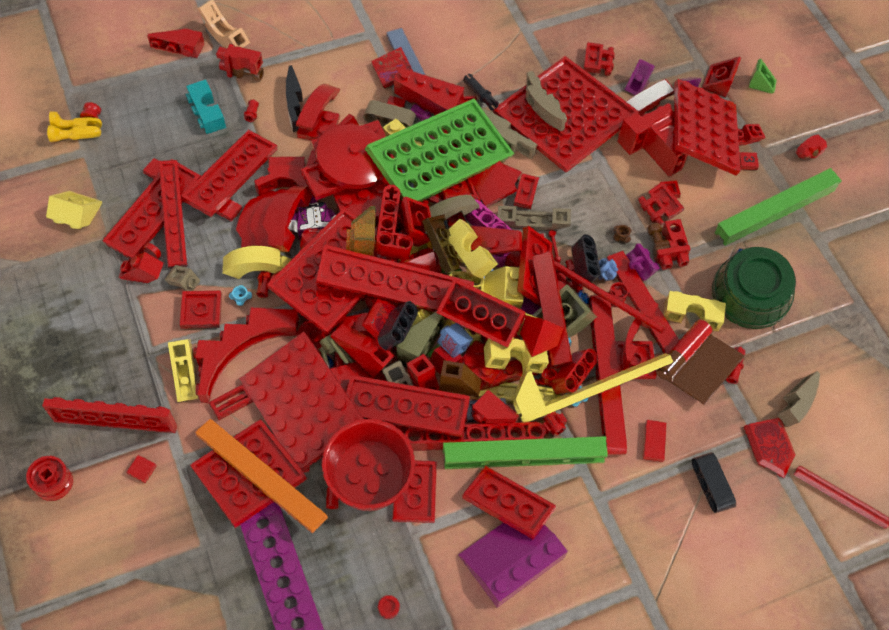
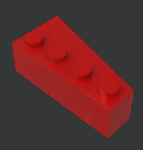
M401 67L394 78V93L410 103L420 105L421 109L424 111L427 109L434 113V116L456 107L464 101L465 87Z

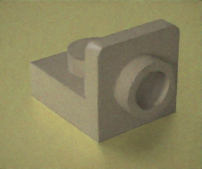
M177 265L174 266L164 279L168 284L181 287L184 291H193L200 282V279L190 268Z

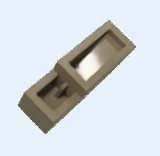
M818 371L805 376L783 397L788 405L777 415L786 427L800 423L811 408L819 386L820 373Z

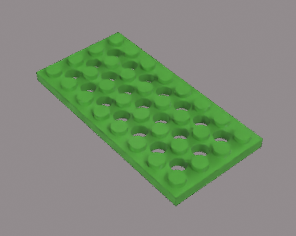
M475 99L370 143L365 148L388 183L400 189V200L402 201L403 197L407 196L419 202L488 169L498 161L503 162L514 155V152ZM455 124H459L461 128L456 127ZM428 135L434 136L435 140L429 138ZM464 137L469 138L471 142H468ZM415 141H419L422 146L417 145ZM452 143L457 144L458 148H455ZM401 146L407 148L408 152L403 151ZM438 149L444 150L445 154L440 153ZM387 153L393 154L394 158H390ZM425 155L430 156L432 160H428ZM462 157L467 158L469 162H465ZM411 161L416 162L419 166H414ZM449 163L454 164L456 168L450 167ZM397 167L402 168L405 173L399 172ZM435 169L440 170L443 175L438 174ZM422 176H426L429 181H425ZM408 182L413 183L415 188L410 187Z

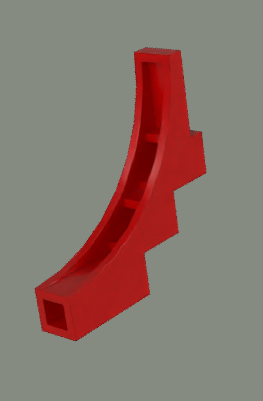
M251 307L250 315L246 316V324L224 325V331L220 332V341L198 340L197 347H194L193 358L196 359L199 366L198 375L200 383L196 384L195 392L201 403H209L213 387L219 375L238 354L252 345L267 339L281 336H296L299 323L298 312L294 309Z

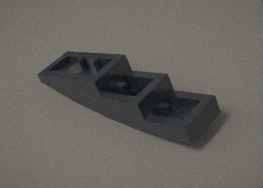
M290 65L286 77V100L292 131L297 132L299 127L296 126V123L301 113L299 102H303V96L293 66Z

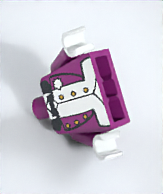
M312 196L308 207H299V211L295 212L288 228L296 233L298 232L300 240L301 234L305 229H323L337 214L331 208H327L325 202H318Z

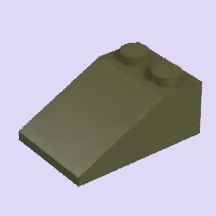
M565 285L560 290L568 338L587 327L597 316L569 285ZM542 307L532 316L544 319Z
M435 312L410 328L405 340L395 346L397 347L395 355L397 360L401 361L403 367L407 368L408 362L422 354L426 357L428 356L427 354L433 348L444 326L445 317Z

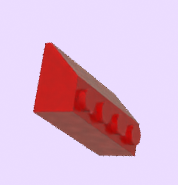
M456 278L453 279L436 312L506 348L510 346L526 317L525 311Z

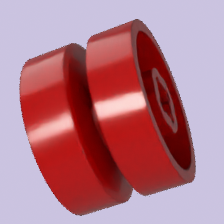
M43 456L30 465L27 470L26 481L38 497L45 501H56L65 497L71 490L73 475L58 457Z

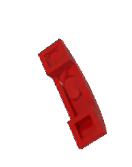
M325 83L319 85L305 103L296 126L313 131L320 121V114L330 100L334 101L340 92V88Z
M653 303L642 310L641 313L652 319L659 304ZM636 318L629 328L622 347L621 361L623 370L629 368L638 346L632 344V341L640 325L648 328V325Z

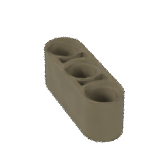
M376 100L369 101L363 115L364 120L368 123L379 120L381 126L384 127L394 119H397L406 128L413 125L416 117L412 110Z

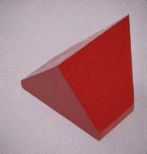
M526 315L520 335L531 357L558 347L564 327L545 319Z

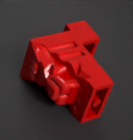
M670 103L659 106L655 111L646 113L642 117L637 112L624 118L617 142L629 156L644 149L668 177L683 169L688 155L674 149V112Z

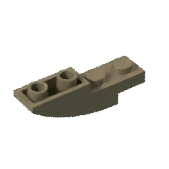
M533 71L527 72L526 99L529 105L546 123L563 131L567 118L560 109L559 101L555 100L553 94L547 95L546 90L541 87L539 77H536Z
M482 107L484 113L514 154L517 151L532 159L535 155L537 144L523 137L518 132L511 130V123L506 119Z

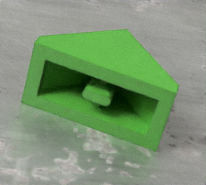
M758 59L750 78L749 88L772 94L775 92L777 80L763 60Z

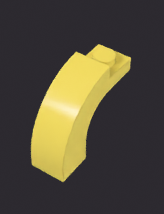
M242 247L229 252L223 257L222 273L237 279L252 271H268L275 274L279 273L292 259L280 255V250L272 247Z

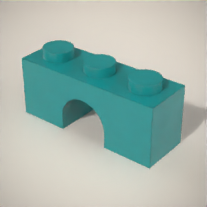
M206 79L187 85L188 93L185 95L188 103L193 105L191 109L194 116L198 115L199 117L197 121L200 129L204 128L206 134L225 129V119L218 104L208 106L214 103V99Z

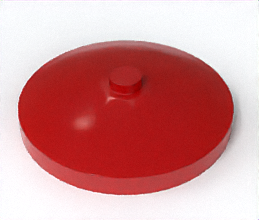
M359 125L334 127L328 130L318 142L316 151L318 167L327 179L341 187L349 189L371 187L380 182L384 175L365 148L368 144L382 138L374 131Z

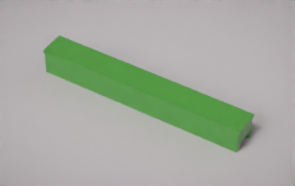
M829 168L718 223L714 233L721 236L724 240L723 244L726 246L834 192L842 180Z
M606 436L443 443L442 450L444 453L445 469L604 463V457L608 456Z

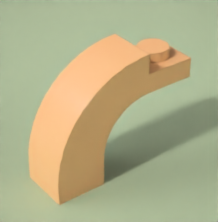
M209 0L197 8L206 22L204 25L224 48H228L229 44L243 48L250 43L242 28H234L224 19L213 0Z

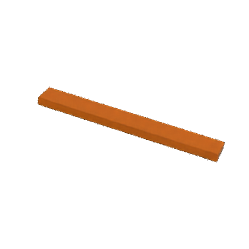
M211 418L195 432L197 437L311 533L328 518L322 510Z

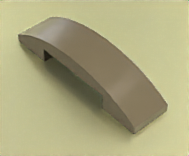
M460 195L443 200L429 209L431 217L445 214L447 219L458 212L466 215L479 208V204L471 195Z
M498 206V218L512 228L523 229L526 226H530L535 231L556 230L571 225V209L553 208L552 212L516 211V206Z

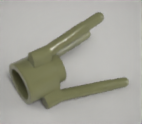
M330 335L320 341L322 347L319 348V351L329 368L330 365L326 353L332 355L337 352L344 363H348V361L355 363L350 355Z

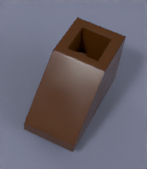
M444 360L439 391L479 398L481 379L465 364Z

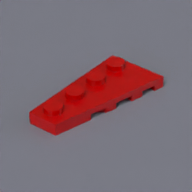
M471 226L478 236L471 244V252L479 246L488 250L491 255L522 251V232L519 230Z

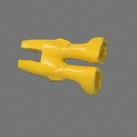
M49 112L50 125L47 128V135L50 142L101 136V119L85 117L64 120L61 119L58 112Z

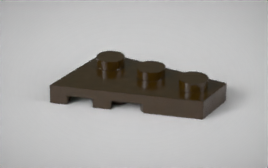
M445 214L427 218L422 223L424 231L432 243V249L439 258L440 267L447 274L460 267L455 249L448 240L451 235L449 229H445L443 222L446 220Z

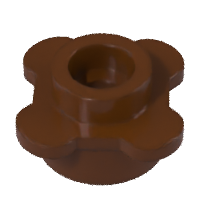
M623 224L614 227L615 235L613 239L615 241H624L626 243L631 241L630 233L632 230L630 227Z

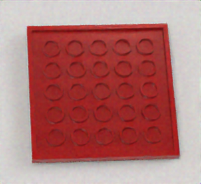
M566 56L537 76L540 79L542 89L546 90L547 95L553 94L555 100L559 101L561 111L566 115L567 122L563 131L546 123L532 109L526 99L527 85L499 104L497 109L494 108L493 110L494 114L511 123L510 128L536 143V149L565 173L621 130L625 117L637 112L639 114L637 109Z

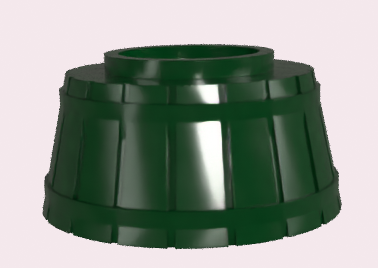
M750 247L730 257L717 270L712 283L713 299L726 303L725 316L729 321L744 328L763 329L780 322L791 309L795 296L796 277L789 261L777 251L765 247Z

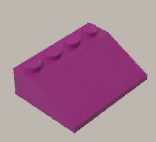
M502 523L458 556L498 608L563 560L568 551L546 525L542 527L533 540L509 525Z

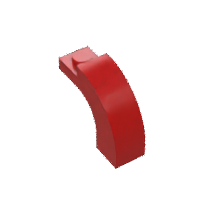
M276 165L267 168L268 175L261 176L254 181L256 192L259 196L266 191H273L277 188L308 185L301 174L300 169L302 168L293 165Z
M424 354L407 363L408 373L413 386L439 390L435 367Z

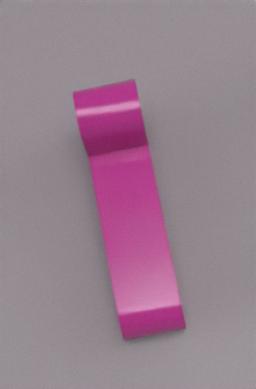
M476 199L475 201L479 204V208L465 215L466 220L473 226L512 230ZM509 253L492 255L498 263L495 267L505 266L506 256Z

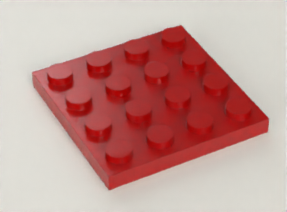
M261 419L233 437L294 488L307 480L303 471ZM214 450L190 464L192 470L234 528L274 502Z

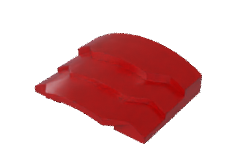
M292 186L289 189L266 191L262 195L250 199L245 205L236 227L242 239L241 248L266 246L279 249L280 252H289L295 236L288 227L296 208L308 207L313 195L309 187Z

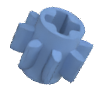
M607 258L599 260L601 275L598 279L602 280L604 278L605 281L614 279L617 275L616 271H618L614 260L608 261Z

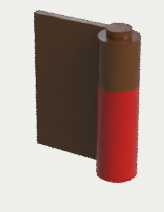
M699 319L668 353L671 355L673 362L656 369L661 379L669 381L705 405L743 360L745 355L714 337L709 323Z

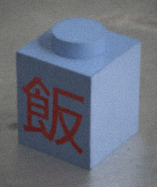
M455 323L451 326L447 325L441 330V336L437 342L454 358L466 351L473 338L459 324Z

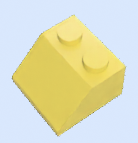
M72 191L49 196L46 217L53 219L55 223L69 224L71 228L81 229L90 225L101 207L102 201Z
M505 266L487 273L484 280V292L521 309L523 295L517 291L519 268Z
M528 366L524 369L515 390L516 399H513L517 414H522L523 419L546 410Z

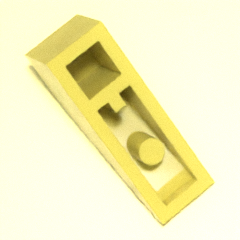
M191 339L168 342L177 401L198 399V395L195 392L197 382Z

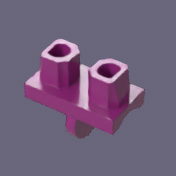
M637 243L634 249L626 255L630 261L629 267L635 269L643 281H647L660 269L658 264L651 260L647 248L644 249L641 243Z

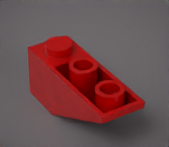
M191 29L147 34L150 47L187 57L198 58L205 45L202 32Z
M341 324L330 335L372 377L380 372L394 357L389 350L381 348L377 340L344 324Z

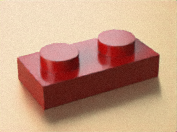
M522 173L513 206L531 210L539 177Z

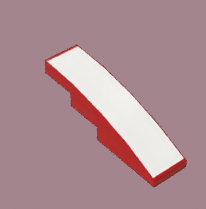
M664 79L626 102L637 109L642 117L646 111L659 106L661 100L674 95V88Z

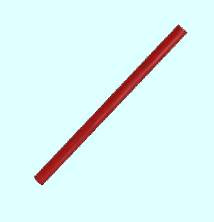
M554 261L555 270L657 332L661 334L664 332L665 327Z

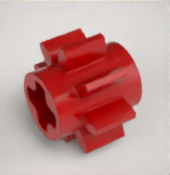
M554 411L543 418V425L547 435L550 433L553 436H558L566 430L565 422H567V419L563 413L558 414Z

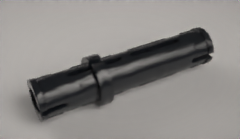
M472 74L465 75L463 78L464 83L472 89L479 97V100L485 103L491 111L494 108L497 109L499 102L492 97V93L486 90Z

